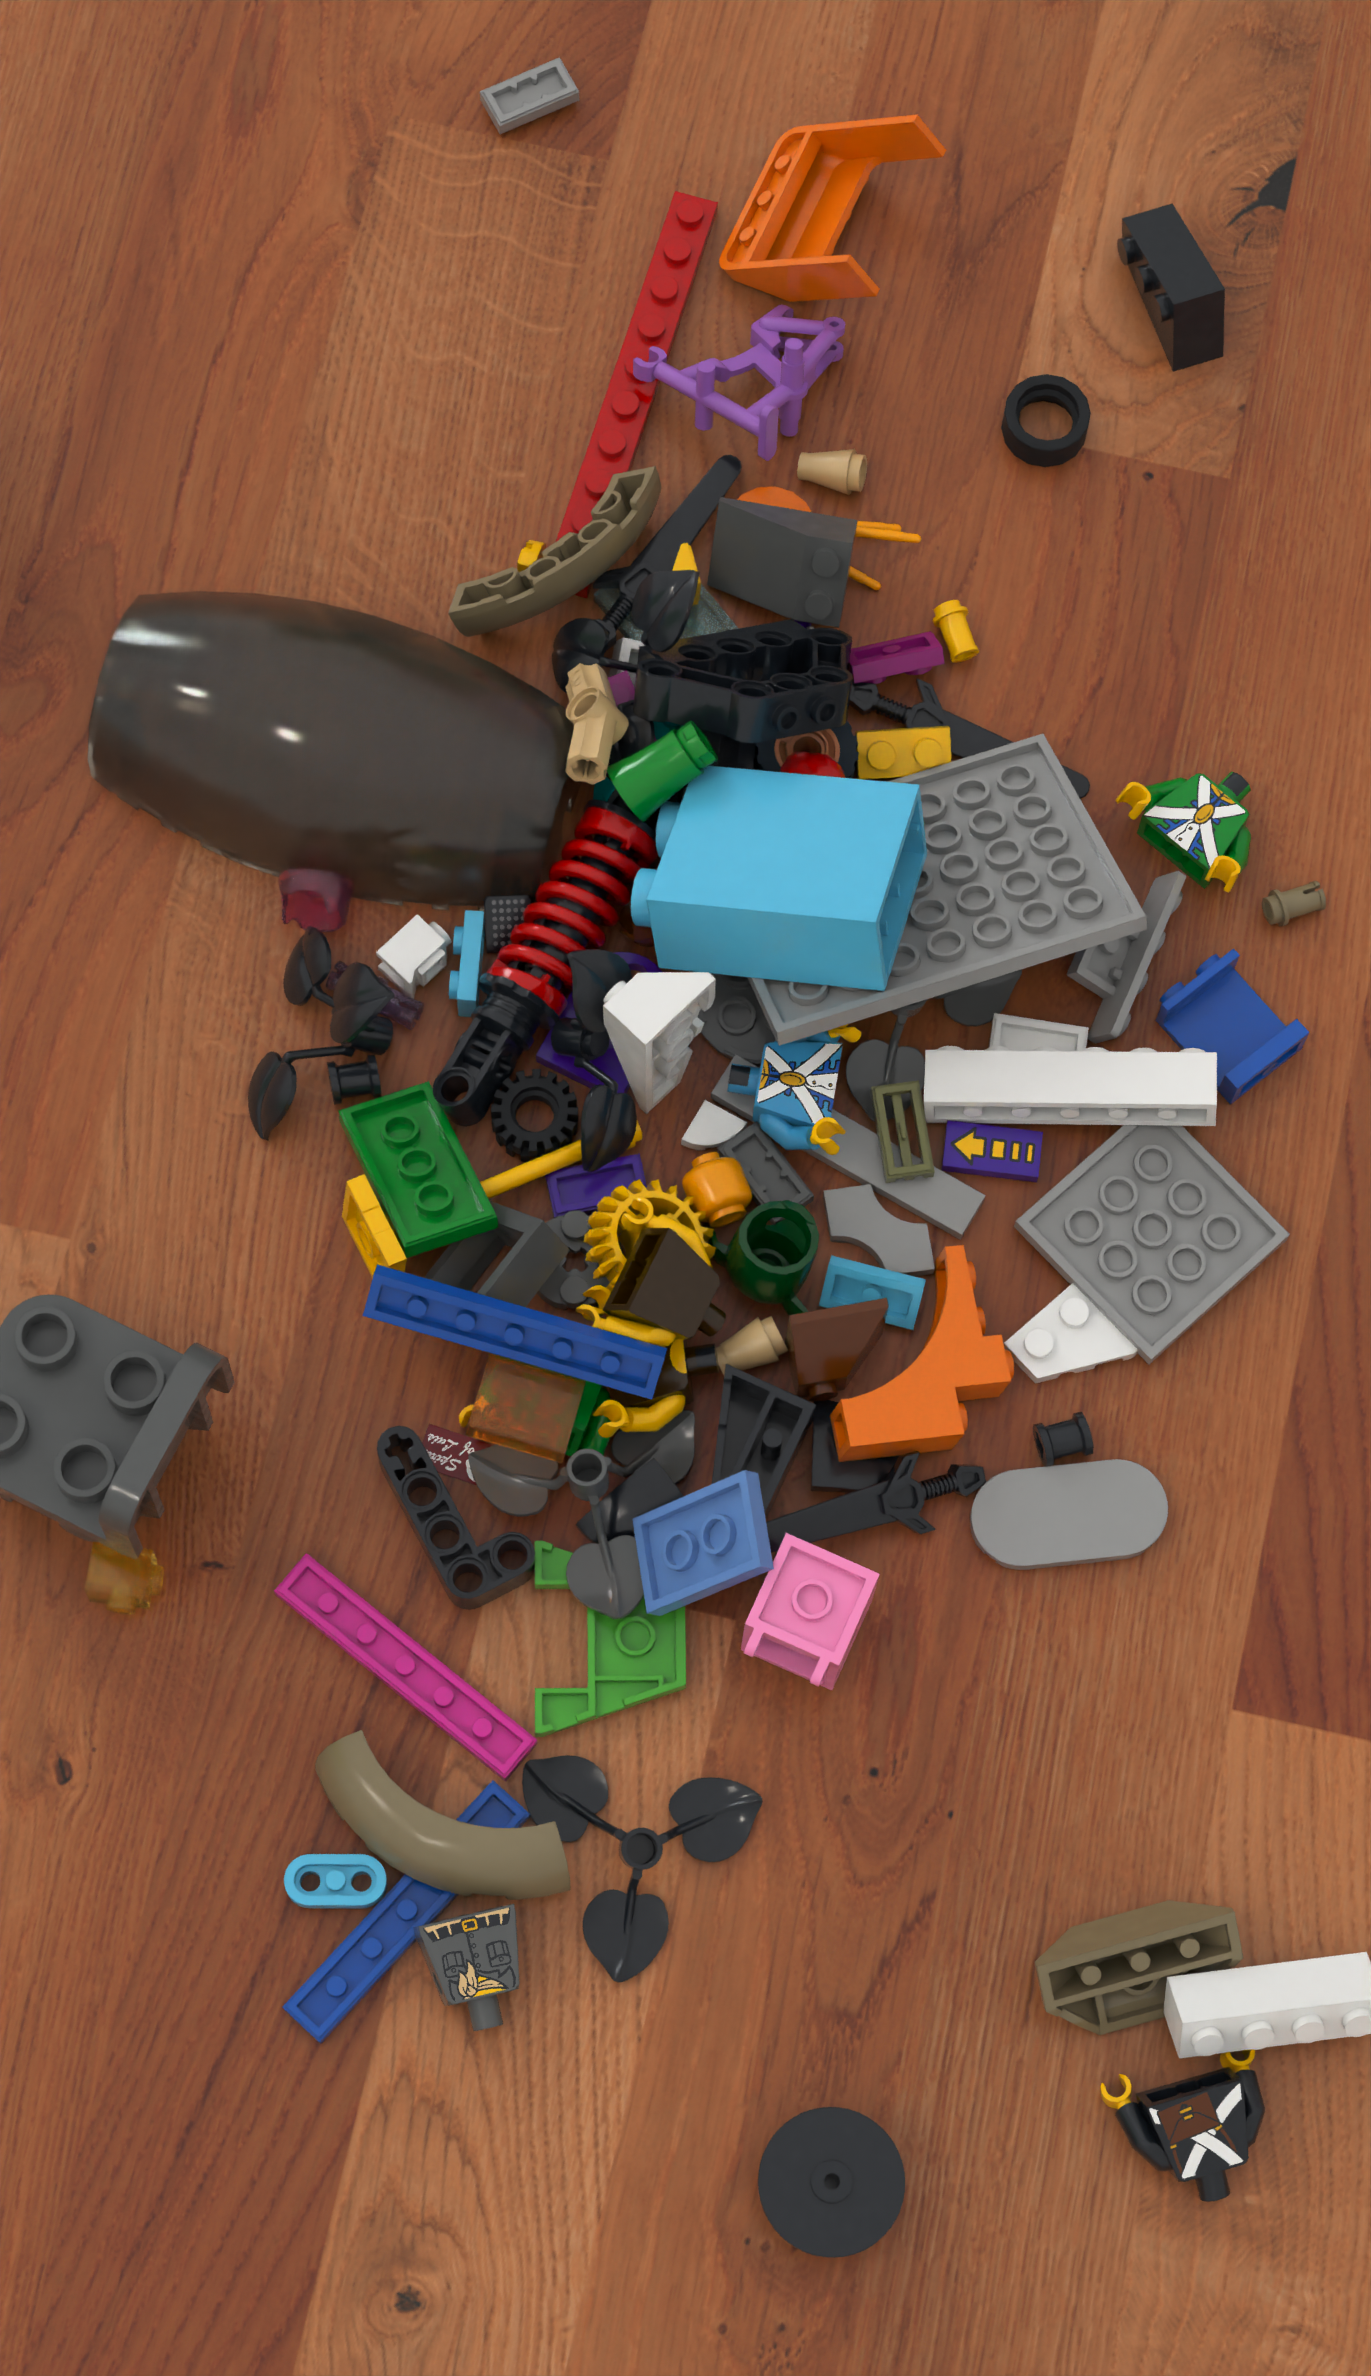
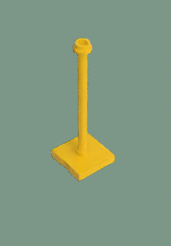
M638 1121L634 1138L627 1150L635 1147L636 1142L642 1140V1131ZM581 1139L481 1181L480 1184L488 1199L582 1160ZM365 1174L347 1181L342 1218L372 1278L377 1264L405 1272L407 1258Z

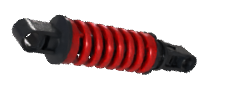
M616 788L607 802L593 799L589 800L583 809L584 814L574 829L575 839L565 843L561 850L562 860L553 863L548 872L550 881L540 884L536 891L537 902L527 905L523 912L524 923L514 926L510 934L511 944L500 949L497 959L491 968L481 975L478 985L487 997L482 1006H477L471 1014L472 1023L459 1038L453 1054L434 1081L433 1095L453 1123L467 1127L480 1122L493 1102L496 1090H500L502 1082L513 1073L522 1052L529 1051L534 1042L532 1036L535 1034L536 1029L553 1030L554 1025L560 1019L559 1017L567 1006V999L559 990L561 987L573 990L572 971L567 954L573 951L584 950L587 945L600 948L606 942V935L598 926L613 927L619 920L617 911L606 901L618 906L628 905L632 894L620 881L633 885L638 870L641 868L648 869L651 863L659 857L656 849V826L661 807L646 822H642L627 806ZM680 790L667 801L676 802ZM467 1092L463 1099L454 1102L460 1094Z

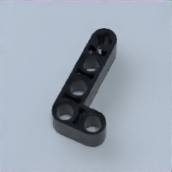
M404 1426L391 1427L382 1433L377 1443V1454L381 1470L445 1592L454 1605L467 1610L479 1608L524 1585L531 1579L535 1572V1550L528 1537L521 1533L508 1532L477 1547L419 1436L413 1430ZM400 1446L403 1452L408 1451L412 1471L405 1475V1468L400 1459L392 1455L394 1447ZM420 1487H428L436 1493L434 1501L425 1506H418L412 1503L409 1497L415 1489ZM441 1530H452L459 1536L457 1544L448 1549L436 1547L432 1543V1539ZM509 1550H518L527 1558L523 1566L514 1570L503 1567L499 1559L503 1553ZM467 1572L475 1573L482 1579V1584L473 1592H462L454 1585L456 1579L461 1574Z

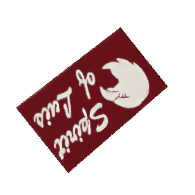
M429 1424L422 1442L438 1473L474 1485L476 1483L472 1476L468 1456L471 1452L493 1446Z

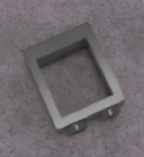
M490 1201L497 1215L498 1228L451 1243L424 1278L469 1291L506 1245L512 1249L477 1293L526 1307L570 1249L544 1220Z

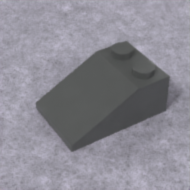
M720 497L707 585L792 620L839 628L858 520Z

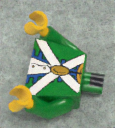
M1230 772L1218 785L1201 773L1195 774L1190 779L1180 777L1148 786L1138 782H1130L1116 798L1115 801L1118 804L1126 802L1132 806V810L1128 814L1132 820H1135L1142 811H1146L1142 815L1137 834L1204 889L1213 878H1218L1226 884L1223 890L1230 892L1238 875L1247 866L1251 833L1246 827V823L1250 814L1240 804V801L1251 791L1248 782L1238 773Z

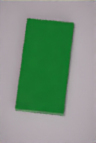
M429 1081L338 1110L342 1128L406 1258L498 1228L497 1215L443 1108L435 1099Z

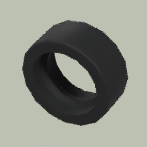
M1043 374L1025 379L1014 387L1006 400L1001 426L1005 444L1014 456L1030 465L1041 467L1062 465L1075 457L1085 443L1091 415L1088 400L1077 385L1064 377ZM1041 401L1056 403L1066 409L1072 417V429L1066 436L1060 439L1043 440L1035 438L1025 432L1020 425L1019 416L1021 410L1030 403Z

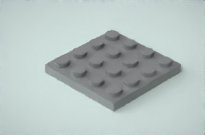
M1123 1125L1019 1217L1014 1225L1017 1231L1070 1285L1073 1283L1138 1349L1137 1353L1148 1365L1285 1243L1290 1235L1183 1126Z

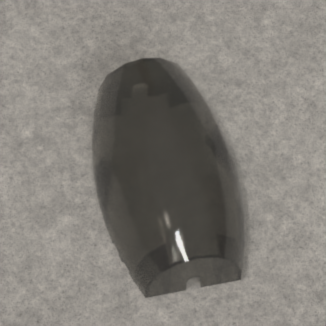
M191 591L138 595L123 614L110 642L98 679L89 722L88 764L91 777L136 810L141 808L161 820L162 826L175 833L180 831L200 841L201 847L242 865L300 885L357 899L403 906V901L432 904V909L449 910V905L478 906V911H485V897L531 895L532 903L537 902L536 891L540 884L548 881V872L555 862L562 841V824L565 811L572 812L582 781L575 782L565 772L574 724L566 717V707L541 690L483 658L432 635L392 621L316 601L258 593Z

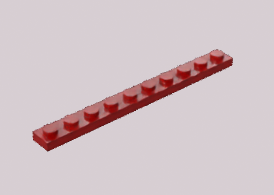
M678 191L674 192L556 541L569 532L578 534L585 525L593 520L591 511L606 491L613 474L631 470L660 384L658 379L652 382H644L637 379L633 375V359L638 357L648 362L649 348L655 346L665 351L668 360L717 215L718 202ZM592 583L575 595L588 598Z

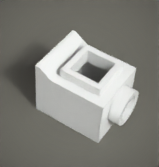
M417 914L376 952V955L383 961L378 965V970L412 1001L417 986L420 984L424 987L447 965L446 947L452 941L441 926L435 922H431L428 925Z

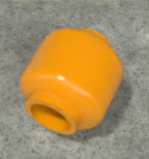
M709 1152L695 1158L691 1162L693 1168L682 1179V1188L685 1196H693V1204L690 1206V1209L694 1213L706 1211V1217L702 1222H709L710 1227L725 1226L746 1215L745 1208L752 1200V1192L741 1163L732 1157H720L718 1152Z

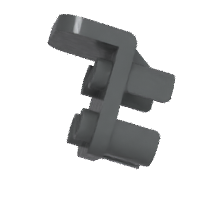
M40 1295L23 1301L7 1315L0 1326V1498L8 1502L15 1500L57 1521L64 1530L81 1539L101 1543L125 1556L137 1559L143 1547L134 1526L140 1516L160 1519L165 1511L156 1486L188 1429L209 1431L213 1424L206 1396L211 1388L223 1393H229L235 1383L228 1358L199 1343L192 1344L184 1354H181L64 1296Z

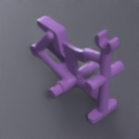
M781 304L751 325L750 344L753 347L740 355L723 361L709 358L679 371L667 364V355L664 350L652 346L649 348L648 362L638 357L633 359V375L644 382H652L658 379L696 401L695 427L699 430L705 431L712 428L713 412L757 436L758 456L769 461L775 455L777 449L778 416L781 419V434L789 437L798 433V422L801 418L802 398L807 395L808 389L831 362L842 359L844 348L836 340L844 335L845 322L838 317H829L824 321L793 318V309ZM781 332H790L818 336L814 340L781 337L779 335L781 334ZM779 351L784 352V355L782 356V362L779 360ZM753 368L775 387V389L747 409L714 391L715 380L726 382L730 377L742 374Z

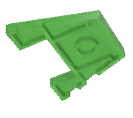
M535 1541V1589H570L566 1570L573 1553L554 1547L553 1544L545 1541ZM643 1597L640 1604L622 1619H612L587 1607L588 1687L535 1688V1737H544L686 1689L685 1606L661 1616L647 1614Z

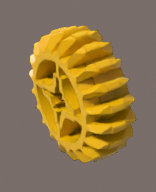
M640 1179L633 1181L628 1186V1189L623 1185L616 1187L611 1192V1197L604 1196L597 1204L598 1211H594L588 1219L587 1224L592 1229L584 1235L583 1242L593 1248L586 1253L585 1261L599 1264V1267L593 1272V1279L606 1277L610 1282L606 1288L612 1292L640 1233L629 1232L623 1227L621 1222L623 1213L630 1214L635 1219L645 1218L642 1215L643 1213L631 1207L633 1199L639 1197L648 1199L653 1206L654 1215L659 1217L661 1214H664L696 1231L710 1260L715 1254L716 1247L706 1242L713 1236L714 1229L701 1227L700 1225L706 1217V1211L694 1213L690 1209V1206L693 1204V1196H688L683 1201L678 1199L677 1185L670 1186L665 1192H662L659 1179L652 1180L647 1187L643 1185ZM618 1240H619V1241L623 1244V1246L625 1247V1250H626V1258H625V1256L623 1255V1253H622V1251H621V1249H620Z

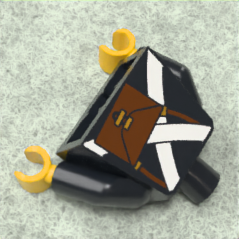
M1242 2050L1245 2057L1244 2061L1235 2060L1230 2052L1221 2053L1220 2062L1223 2067L1222 2069L1136 2093L1138 2103L1131 2102L1130 2100L1132 2094L1130 2080L1126 2075L1119 2074V2080L1126 2089L1125 2093L1120 2097H1112L1108 2094L1106 2086L1102 2082L1100 2088L1101 2097L1107 2106L1118 2109L1115 2116L1132 2148L1158 2171H1170L1178 2182L1195 2179L1200 2200L1206 2202L1217 2201L1230 2194L1225 2170L1244 2165L1248 2162V2147L1255 2143L1265 2114V2106L1256 2072L1249 2069V2065L1255 2057V2050Z

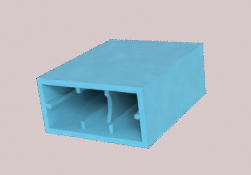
M708 766L703 768V774L688 783L682 802L666 801L661 806L656 826V849L658 856L661 858L657 870L646 868L638 870L631 895L632 921L635 926L650 927L652 929L659 968L885 991L927 857L919 784Z

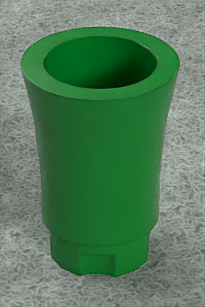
M689 721L679 730L673 729L633 755L609 765L607 773L627 806L642 822H646L668 799L685 785L703 774V768L717 761L718 757L702 730L693 721Z

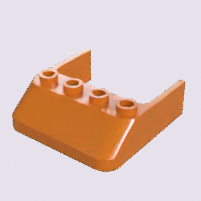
M918 114L806 125L788 130L777 140L720 255V267L732 280L789 302L876 297L880 288L850 254L831 256L846 222L851 217L852 210L869 179L871 171L877 165L884 162L943 157L946 152L945 147Z

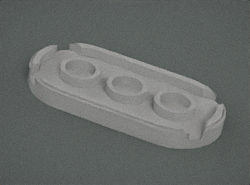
M1112 1459L1016 1469L995 1475L981 1487L971 1508L970 1528L973 1539L981 1551L996 1560V1563L1009 1569L1028 1570L1123 1560L1142 1554L1157 1541L1167 1522L1168 1501L1161 1483L1154 1474L1145 1467L1128 1460Z

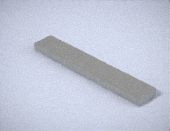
M735 1054L711 1092V1099L754 1123L752 1118L755 1096L727 1092L732 1063L752 1067L757 1066ZM832 1109L831 1118H834L846 1131L843 1135L835 1134L830 1138L840 1147L839 1152L836 1155H830L821 1147L815 1150L802 1151L862 1185L871 1184L873 1191L961 1240L983 1204L986 1195L935 1166L933 1177L924 1178L923 1176H917L913 1180L905 1181L902 1178L896 1179L895 1182L885 1183L877 1134ZM891 1142L895 1167H902L899 1146ZM911 1154L913 1165L921 1164V1159Z

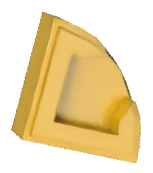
M534 540L526 542V547L521 550L517 561L518 572L527 569L534 561L543 558L542 551L546 549V543Z

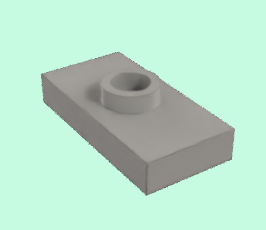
M559 57L480 91V101L499 134H503L579 101V90Z

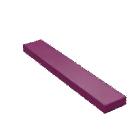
M307 1553L274 1590L278 1598L505 1782L537 1745L538 1740Z

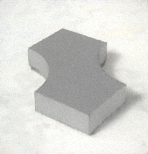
M871 1184L823 1190L830 1241L851 1243L861 1247L870 1253L879 1263L880 1268L911 1276L934 1274L935 1266L927 1223L906 1222L891 1215L878 1202Z

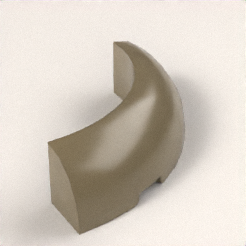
M656 466L613 474L606 491L591 511L593 520L585 525L578 534L569 532L542 551L543 558L534 561L527 569L518 572L517 568L511 567L487 577L458 584L448 612L458 631L466 637H471L515 625L564 602L605 573L635 543L653 515L662 489Z
M362 1730L342 1737L327 1746L318 1755L315 1770L323 1790L336 1813L365 1841L366 1847L371 1852L407 1876L437 1889L463 1896H472V1893L490 1896H506V1899L520 1900L570 1891V1875L567 1860L555 1821L529 1827L493 1828L457 1821L439 1814L416 1801L387 1775L369 1748Z

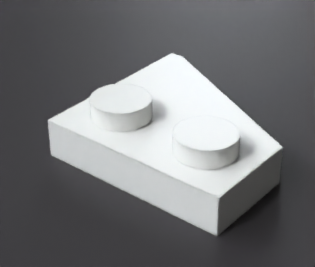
M1073 1283L1004 1342V1348L1011 1352L1013 1361L1035 1384L1056 1379L1063 1373H1079L1094 1369L1098 1364L1117 1359L1129 1360L1137 1355L1138 1351Z

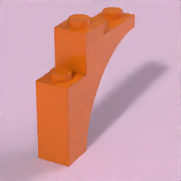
M964 1245L944 1247L934 1262L936 1292L934 1316L929 1335L916 1360L900 1375L885 1385L853 1398L841 1399L830 1414L839 1462L899 1456L914 1451L925 1453L952 1450L963 1437L968 1426L966 1408L963 1403H958V1401L999 1397L1014 1376V1361L1011 1352L1004 1348L1002 1335L983 1336L986 1330L985 1314L982 1307L976 1306L973 1292L976 1286V1272L972 1261H967Z

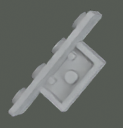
M1180 871L1159 876L1153 881L1142 907L1146 915L1147 930L1078 951L1073 958L1067 976L1103 998L1087 1039L1095 1044L1119 1037L1130 1023L1131 1014L1129 1011L1136 995L1142 991L1147 983L1148 973L1146 971L1151 959L1163 945L1166 936L1164 929L1168 919L1178 908L1183 897L1181 889L1186 875Z

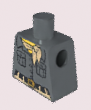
M514 1904L413 1927L415 1937L444 2006L467 2002L473 2031L503 2025L497 1994L519 1989L520 1984Z

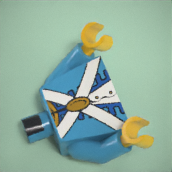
M843 1025L780 1046L776 1040L766 1043L763 1048L760 1068L732 1063L727 1092L755 1096L752 1120L754 1122L757 1121L760 1124L761 1130L785 1150H815L821 1147L827 1154L836 1155L840 1147L830 1138L835 1134L843 1135L846 1132L834 1118H831L843 1043L837 1042L840 1036L849 1042H856L860 1039L862 1032L855 1027Z

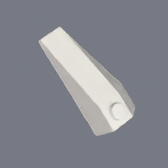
M709 972L637 973L628 983L620 981L614 985L603 1000L605 1003L603 1005V1019L607 1033L639 1108L646 1114L681 1082L693 1052L688 1046L693 1037L701 1033L704 1022L698 1018L701 1009L704 1012L708 1010L715 999L716 979Z

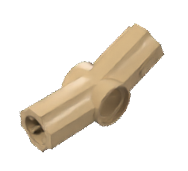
M579 663L567 673L569 681L565 687L569 698L566 717L574 724L565 772L575 782L583 781L593 785L605 780L612 746L623 737L628 728L629 721L616 706L606 672L597 663L593 665Z

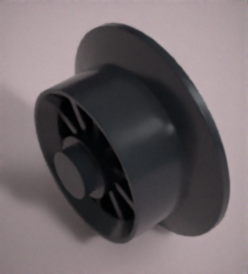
M840 2107L816 2108L790 2119L779 2128L769 2141L763 2153L758 2172L759 2197L768 2221L786 2242L814 2256L827 2258L846 2257L868 2249L877 2243L892 2227L901 2210L904 2199L905 2172L900 2154L894 2142L876 2122L850 2109Z

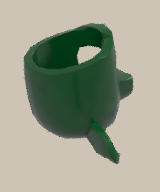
M784 1200L771 1201L756 1207L741 1222L728 1246L720 1243L716 1237V1231H713V1236L709 1239V1244L716 1247L713 1258L717 1264L726 1268L733 1285L739 1291L758 1303L782 1304L788 1315L808 1312L796 1295L806 1281L818 1250L819 1233L814 1217L803 1205ZM773 1217L785 1218L775 1225H766Z

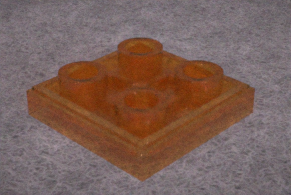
M489 1353L465 1435L563 1463L586 1380Z

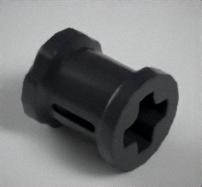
M375 1054L368 1055L366 1061L343 1065H337L334 1061L327 1062L334 1105L341 1104L344 1098L372 1094L374 1098L382 1096Z
M1082 1412L1073 1413L1070 1420L1044 1426L1042 1423L1033 1424L1034 1441L1044 1467L1053 1465L1055 1459L1082 1452L1085 1456L1093 1454L1094 1445L1090 1428Z

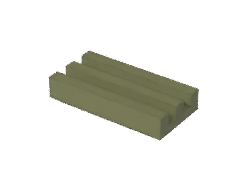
M919 1080L872 1086L870 1094L885 1183L895 1182L896 1179L902 1178L905 1181L913 1180L917 1176H923L924 1178L933 1177L935 1171ZM905 1093L910 1095L921 1164L913 1165L903 1110L901 1094ZM883 1096H890L902 1167H895Z

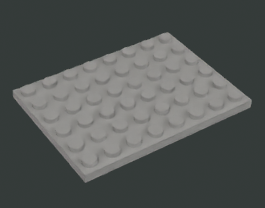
M1040 734L888 781L920 785L927 857L885 991L747 978L780 1046L1147 930V921L1144 911L1044 734Z

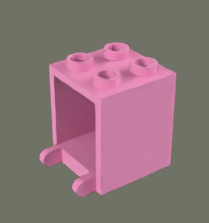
M786 1533L774 1558V1569L768 1572L745 1622L741 1650L750 1657H758L803 1677L815 1686L819 1687L821 1685L833 1690L871 1605L880 1574Z

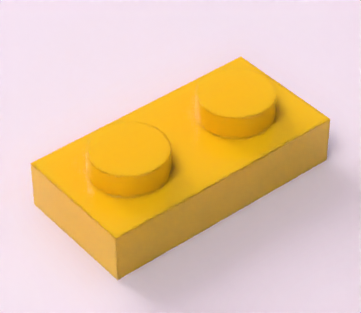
M949 726L855 731L858 742L856 752H859L856 765L858 779L904 777L951 762Z

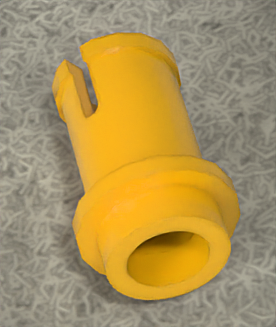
M950 600L938 605L933 610L935 617L932 622L935 627H940L950 653L951 661L958 663L976 656L979 653V649L975 645L966 620V616L969 613L967 607L961 606L959 600Z

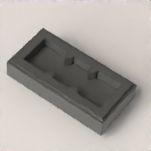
M757 1121L718 1147L717 1152L720 1157H732L741 1163L752 1192V1199L757 1206L771 1201L789 1200L805 1207L814 1200L813 1193L768 1135L761 1130ZM773 1217L769 1221L772 1225H775L785 1218Z

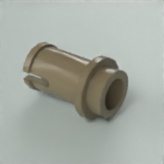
M1312 881L1309 884L1284 892H1280L1277 889L1271 890L1268 897L1262 899V910L1267 922L1271 925L1277 923L1279 926H1285L1289 923V919L1314 911L1324 910L1326 907V897L1323 888L1315 891V889L1320 888V883Z

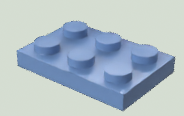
M743 1470L632 1519L647 1614L664 1615L774 1569L759 1476L756 1472Z

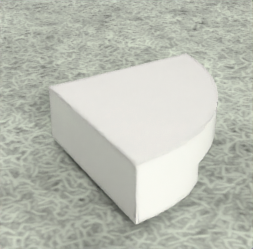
M704 1100L684 1134L681 1145L695 1150L719 1147L746 1129L747 1122Z

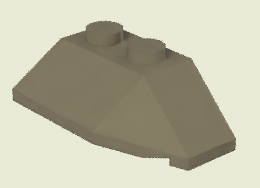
M1167 1900L1070 1927L1034 1963L1045 2011L1056 2017L1060 2016L1093 2033L1103 2035L1164 2018L1163 2011L1167 1977L1226 1970L1231 1967L1235 1968L1243 1959L1235 1912L1231 1907Z

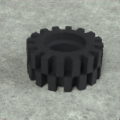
M532 1069V1075L525 1076L524 1070L516 1072V1080L511 1081L508 1077L502 1082V1090H496L493 1096L494 1104H491L493 1133L495 1132L497 1143L500 1147L506 1146V1153L514 1157L516 1153L520 1154L521 1161L528 1162L530 1157L538 1158L572 1143V1136H576L578 1129L577 1098L574 1092L570 1093L569 1084L564 1079L560 1083L557 1081V1074L549 1071L547 1077L541 1076V1069ZM528 1101H542L552 1109L554 1118L546 1129L539 1132H531L523 1129L518 1124L516 1113L520 1106Z

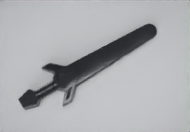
M724 455L716 461L630 566L608 570L593 583V589L618 588L619 598L603 619H595L608 631L609 643L607 650L616 644V631L632 611L634 596L640 583L652 573L672 571L681 544L688 543V545H691L717 508L720 497L724 498L739 476L742 465L736 456Z
M916 678V683L922 702L906 708L907 705L902 706V703L898 704V701L894 703L893 699L889 701L890 698L885 699L886 696L881 697V694H878L876 684L862 682L854 684L852 681L849 705L860 714L866 715L871 713V711L877 710L876 713L879 714L881 712L880 715L882 716L885 714V717L889 715L890 719L893 717L894 721L898 719L899 723L902 721L905 728L949 726L951 754L954 756L965 758L1014 743L942 709L932 684ZM1061 765L1079 798L1085 797L1090 788L1088 779L1084 775Z
M914 1451L900 1455L886 1479L882 1482L767 1521L771 1553L778 1551L786 1533L812 1543L896 1521L918 1534L936 1530L918 1515L925 1503L924 1501L952 1492L968 1496L986 1483L983 1467L978 1465L951 1464L947 1474L917 1482L910 1477L920 1452Z

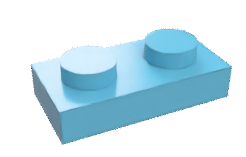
M465 910L464 927L455 926L453 955H461L460 970H451L449 999L457 1000L458 1016L471 1017L475 1008L479 1006L480 987L478 984L482 974L486 930L484 911Z
M831 1255L819 1306L832 1308L887 1298L889 1308L885 1323L913 1330L926 1279Z

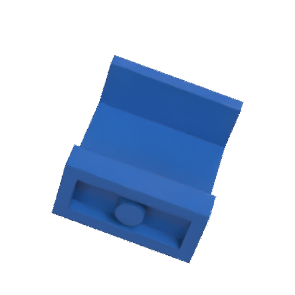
M1234 948L1222 958L1217 954L1208 958L1196 970L1197 977L1184 986L1182 982H1178L1169 988L1159 1000L1162 1004L1156 1018V1022L1181 1050L1198 1048L1205 1052H1217V1090L1230 1105L1299 1052L1309 1035V1031L1298 1019L1285 1026L1238 974L1235 966L1240 955Z

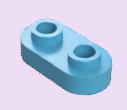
M305 1854L297 1857L288 1865L284 1875V1886L289 1898L303 1908L362 1909L377 1904L383 1898L387 1889V1876L382 1864L369 1855ZM310 1874L318 1876L320 1878L319 1887L314 1891L304 1890L301 1887V1882L305 1876ZM362 1874L367 1875L372 1880L369 1889L363 1892L355 1890L352 1887L354 1878Z

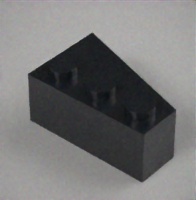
M1173 203L1122 218V238L1117 240L1118 253L1122 263L1129 267L1172 371L1223 357L1225 288Z
M726 1364L712 1484L743 1470L758 1473L765 1518L767 1519L813 1422L816 1404Z

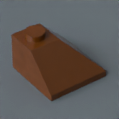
M887 1298L789 1315L785 1345L788 1349L787 1356L796 1396L800 1398L809 1397V1401L816 1402L832 1399L838 1395V1391L845 1390L882 1336L889 1308Z

